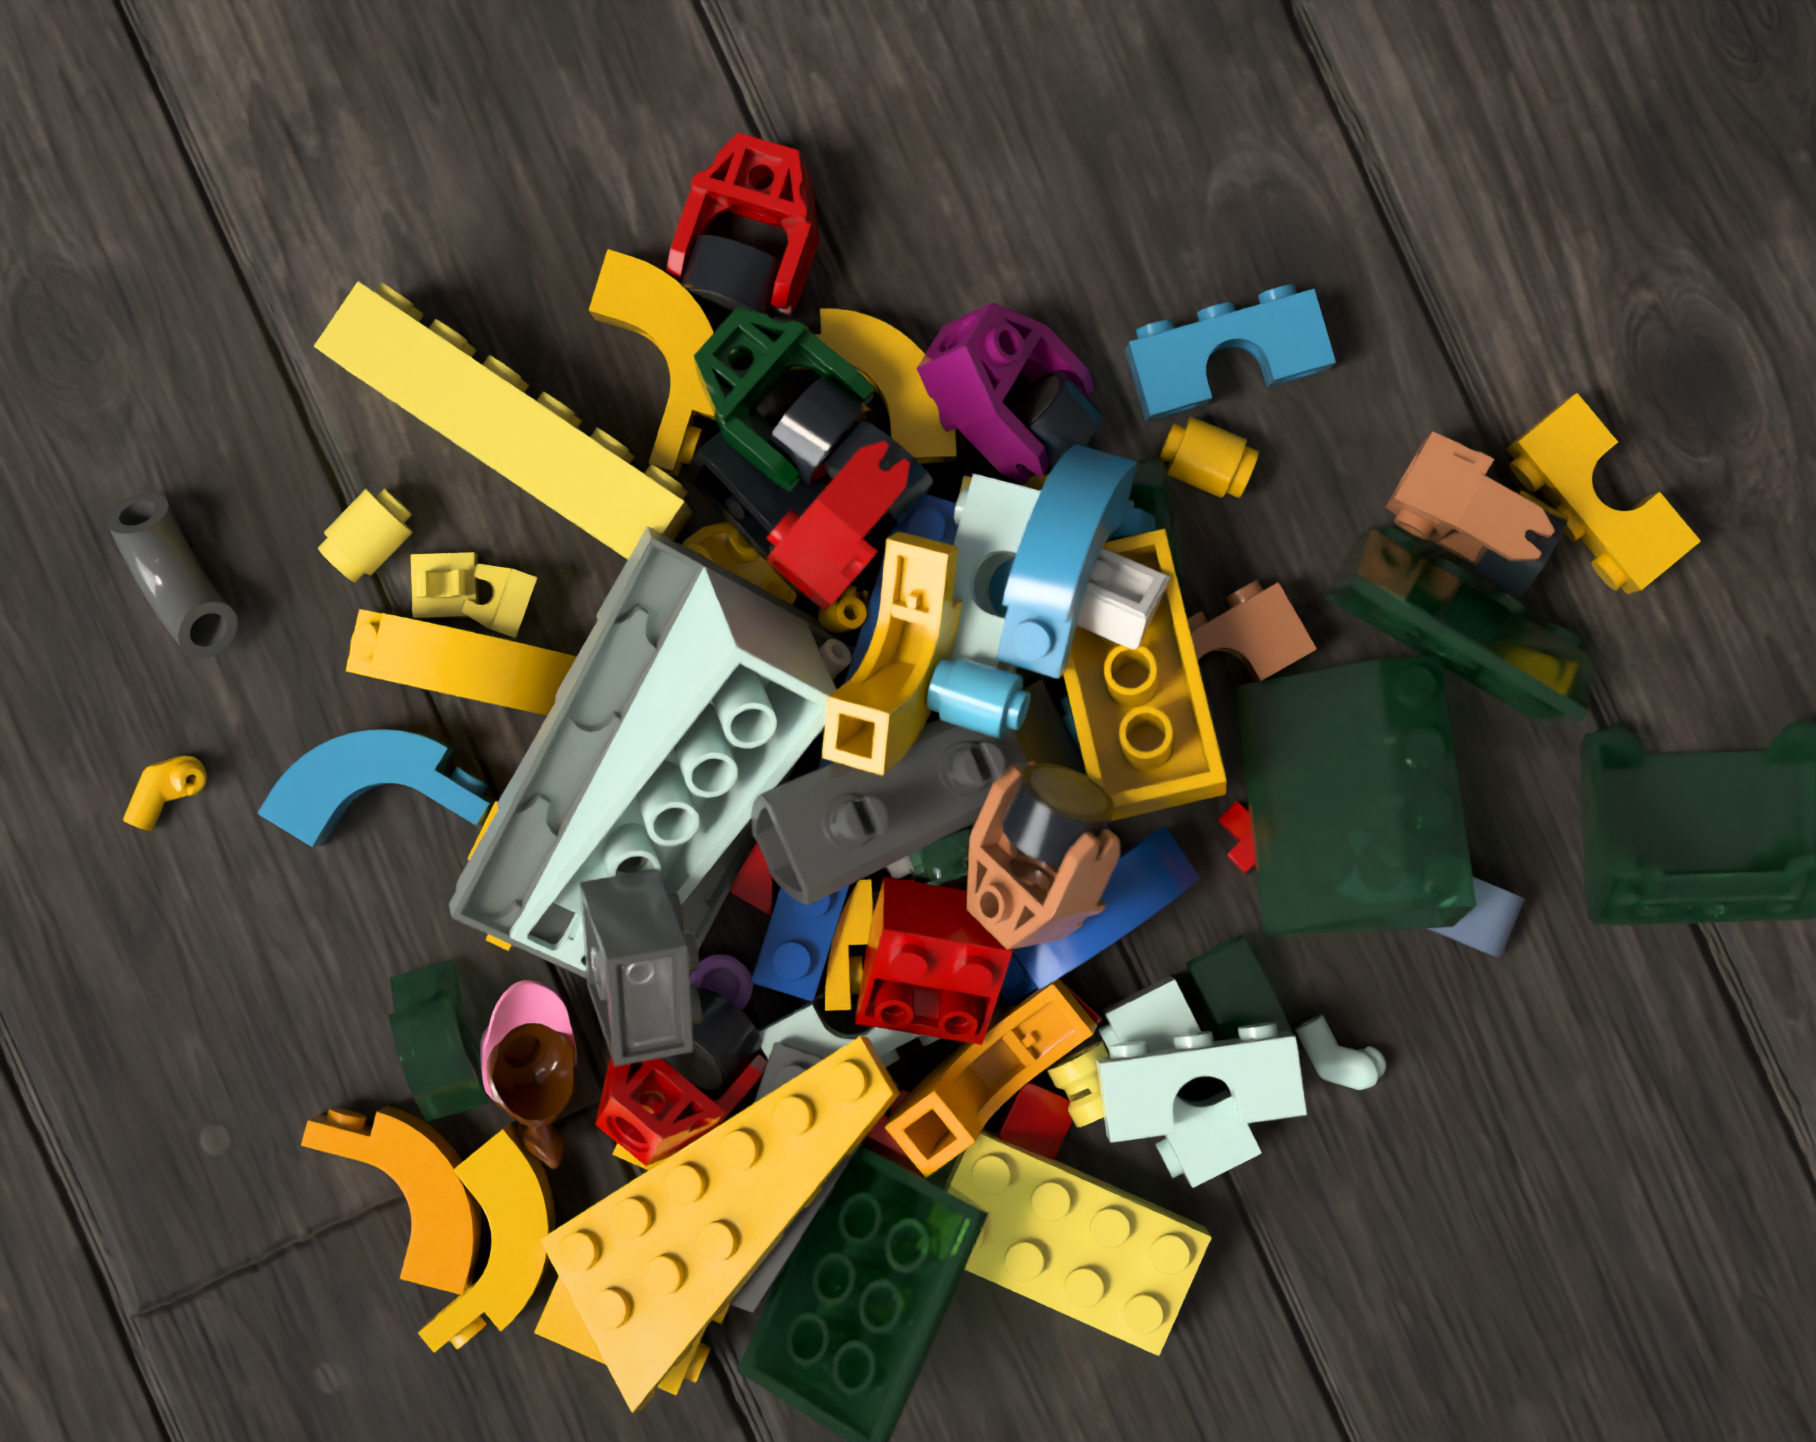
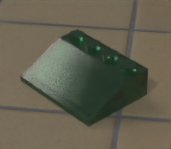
M1383 525L1379 532L1370 527L1360 533L1323 596L1324 599L1540 725L1581 722L1589 710L1593 657L1578 649L1582 642L1578 636L1552 622H1548L1543 629L1523 617L1527 608L1519 601L1497 590H1492L1490 596L1478 591L1467 584L1471 578L1467 571L1439 557L1434 564L1412 552L1416 546L1412 539L1391 527Z
M1440 657L1376 659L1238 685L1235 688L1264 936L1454 927L1477 906Z
M865 1140L858 1152L850 1160L835 1184L836 1187L822 1209L816 1214L803 1235L799 1246L775 1282L737 1372L847 1442H890L989 1212L934 1172L925 1178L911 1159L881 1144Z

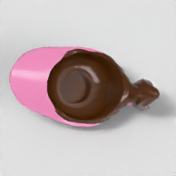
M522 980L511 985L500 997L493 1010L489 1026L482 1034V1039L480 1040L482 1078L486 1093L495 1101L497 1106L519 1121L518 1136L523 1147L549 1167L555 1169L562 1160L564 1137L552 1124L569 1103L577 1082L575 1039L568 1011L560 996L545 984L533 980Z

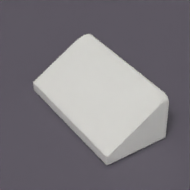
M1102 548L1087 584L1077 626L1130 649H1137L1166 590L1170 577Z

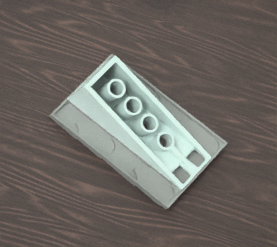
M649 526L645 529L596 615L597 623L556 693L554 706L498 801V811L459 877L456 892L449 903L452 918L586 979L580 882L658 869L667 894L676 892L679 896L684 921V930L682 932L690 930L693 932L697 949L699 950L731 889V884L756 841L752 834L751 825L754 800L758 795L787 782L801 754L826 724L828 696L836 691V686L845 669L832 681L819 648L827 640L835 639L842 642L849 649L851 657L855 650V645L850 636L844 633L826 631L820 625L817 618L780 598H776L773 594L733 572L725 570L722 566L680 543H675L669 537Z

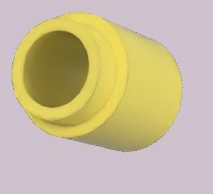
M366 488L324 531L327 538L318 547V550L344 576L353 583H356L365 573L372 576L413 533L405 524L412 513L387 489L384 488L375 496Z

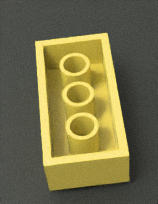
M983 1128L977 1141L958 1155L921 1238V1250L1159 1356L1212 1237L1205 1226L1060 1161L1052 1160L1000 1140L996 1137L995 1132Z

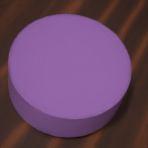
M714 954L703 959L699 963V970L692 971L689 979L690 984L694 983L696 988H706L721 994L734 1003L741 1011L748 1004L753 993L752 975L749 968L739 958L729 954Z

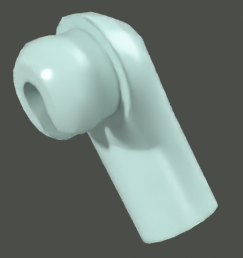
M1323 1015L1309 1019L1295 1028L1313 1066L1322 1079L1356 1090H1362L1374 1086L1377 1080L1384 1075L1386 1061L1378 1049L1368 1046L1365 1049L1355 1050L1339 1046Z

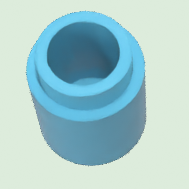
M960 657L956 662L942 659L933 674L929 686L927 708L940 713L942 721L1003 739L1010 728L1018 731L1023 725L1031 695L1030 692L1022 690L1023 678L1020 675Z

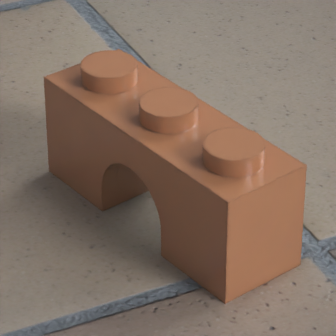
M1257 579L1224 598L1230 608L1227 612L1209 622L1203 611L1187 619L1197 661L1210 651L1228 652L1243 663L1254 683L1264 680L1317 649L1279 582L1264 590Z

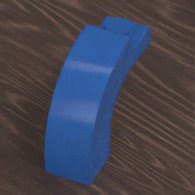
M1165 825L1120 852V857L1100 897L1106 904L1102 912L1085 918L1081 927L1062 940L1013 949L1000 989V993L1008 1005L1036 988L1040 990L1095 956L1152 917L1201 879Z

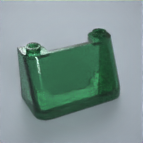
M1799 721L1785 726L1781 734L1771 741L1767 751L1645 754L1643 739L1638 735L1629 733L1626 728L1612 726L1601 728L1594 733H1585L1580 746L1584 890L1589 920L1600 925L1618 926L1816 919V722Z

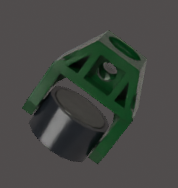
M736 308L694 355L698 379L725 442L774 483L789 493L801 482V479L812 486L827 475L823 468L825 459L858 421L868 423L871 418V409L868 407V404L875 398L873 394L875 388L859 371L813 333L806 330V326L800 322L790 321L784 323L771 319L767 314ZM741 365L750 366V367H749L748 369H746V370H736V369H735V368H737L738 366H741ZM800 366L814 370L821 378L813 383L791 406L773 431L768 443L754 432L750 422V414L792 367Z

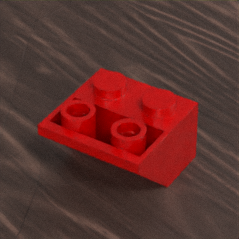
M884 877L870 925L856 1011V1024L983 1045L1013 949L1007 950L967 910V891Z

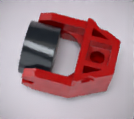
M738 132L716 154L713 164L707 170L698 172L692 178L690 183L692 188L670 248L666 273L672 275L671 277L677 282H680L681 287H684L696 301L716 310L731 314L736 308H742L767 314L771 318L775 308L776 312L791 316L800 300L820 241L811 172L799 150ZM727 212L785 230L788 245L783 260L780 261L770 254L749 245L719 236L708 235L712 221L719 214Z
M858 421L823 462L824 470L832 479L830 484L802 516L791 509L766 538L775 548L765 561L823 611H826L877 553L872 546L862 539L873 525L880 520L891 527H898L933 486V480L928 472L908 451L889 435L865 421Z
M697 988L701 1004L702 1021L701 1023L692 1024L693 1052L615 1066L612 1057L610 1058L595 1125L645 1166L674 1155L726 1122L764 1075L768 1061L758 1055L762 1049V1040L758 1030L749 1017L734 1003L721 994L709 989ZM701 1091L706 1092V1093L711 1094V1095H723V1096L720 1097V1098L717 1099V1100L712 1101L709 1097H707V1096H706L704 1093H702Z

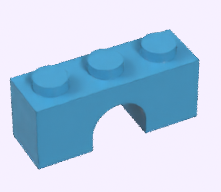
M1295 284L1284 285L1259 294V305L1236 311L1234 302H1226L1197 312L1199 322L1175 328L1173 320L1167 319L1136 329L1138 339L1129 341L1125 353L1145 422H1151L1206 406L1212 399L1206 377L1207 360L1211 354L1223 348H1239L1250 353L1261 367L1267 388L1328 371L1336 361L1315 289L1297 293Z

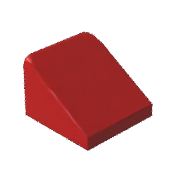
M756 842L730 886L732 889L731 893L772 916L775 907L774 878L768 872V865L758 842Z
M1030 1080L1013 1095L995 1133L996 1137L1007 1143L1054 1160L1073 1121L1068 1112L1070 1100Z

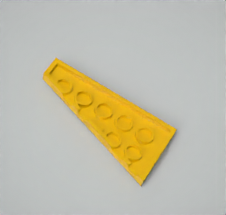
M858 1037L540 1239L632 1413L641 1411L656 1393L654 1390L674 1366H678L693 1348L692 1344L715 1315L720 1314L783 1238V1232L803 1208H807L823 1189L821 1187L845 1156L851 1155L900 1095L899 1090L868 1037Z

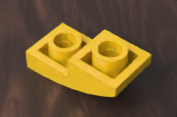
M872 878L858 880L839 918L827 966L825 1011L851 1010L852 995L859 994L863 960L862 956H850V945L868 943L870 925L880 891H873Z

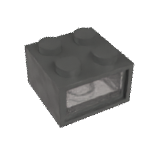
M658 869L580 882L587 987L614 1065L620 1066L693 1052L692 1024L701 1023L702 1011L696 985L694 983L690 984L689 972L699 970V955L693 932L691 930L682 932L684 930V921L678 894L676 892L667 894Z

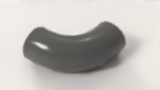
M143 493L129 497L117 504L108 515L107 525L128 569L159 620L186 654L195 658H208L219 654L230 645L236 636L238 628L237 615L216 590L199 564L174 517L167 499L157 493Z

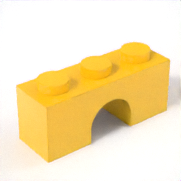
M1576 393L1561 402L1506 448L1515 459L1510 463V468L1528 490L1535 493L1540 489L1556 510L1569 517L1563 533L1574 542L1580 538L1596 557L1591 561L1592 567L1611 589L1617 591L1621 587L1626 594L1638 592L1648 586L1701 542V540L1660 492L1643 498L1629 511L1611 509L1599 500L1592 484L1593 470L1600 457L1616 445L1618 441L1580 395Z

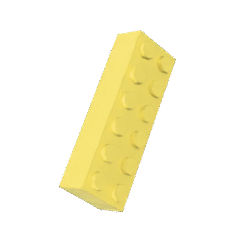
M357 282L314 345L315 348L351 374L627 560L647 526L674 541L693 513L685 501H683L687 491L675 479L650 464L644 474L631 466L630 463L635 456L628 452L629 449L599 428H596L591 437L585 435L577 429L582 420L576 417L572 410L545 392L541 393L537 401L526 395L525 391L529 385L521 379L520 375L489 355L483 365L474 360L472 356L476 349L468 344L465 338L437 319L433 321L429 329L419 323L424 314L413 307V303L382 282L375 292Z

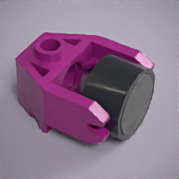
M994 302L943 325L917 367L929 397L933 399L938 407L939 420L943 429L949 432L958 428L1001 474L1021 484L1027 483L1030 476L1043 477L1050 474L1058 460L1075 444L1085 447L1097 431L1102 419L1101 410L1089 398L1094 387L1087 367L1047 325ZM1021 371L1032 384L1006 407L1002 401Z

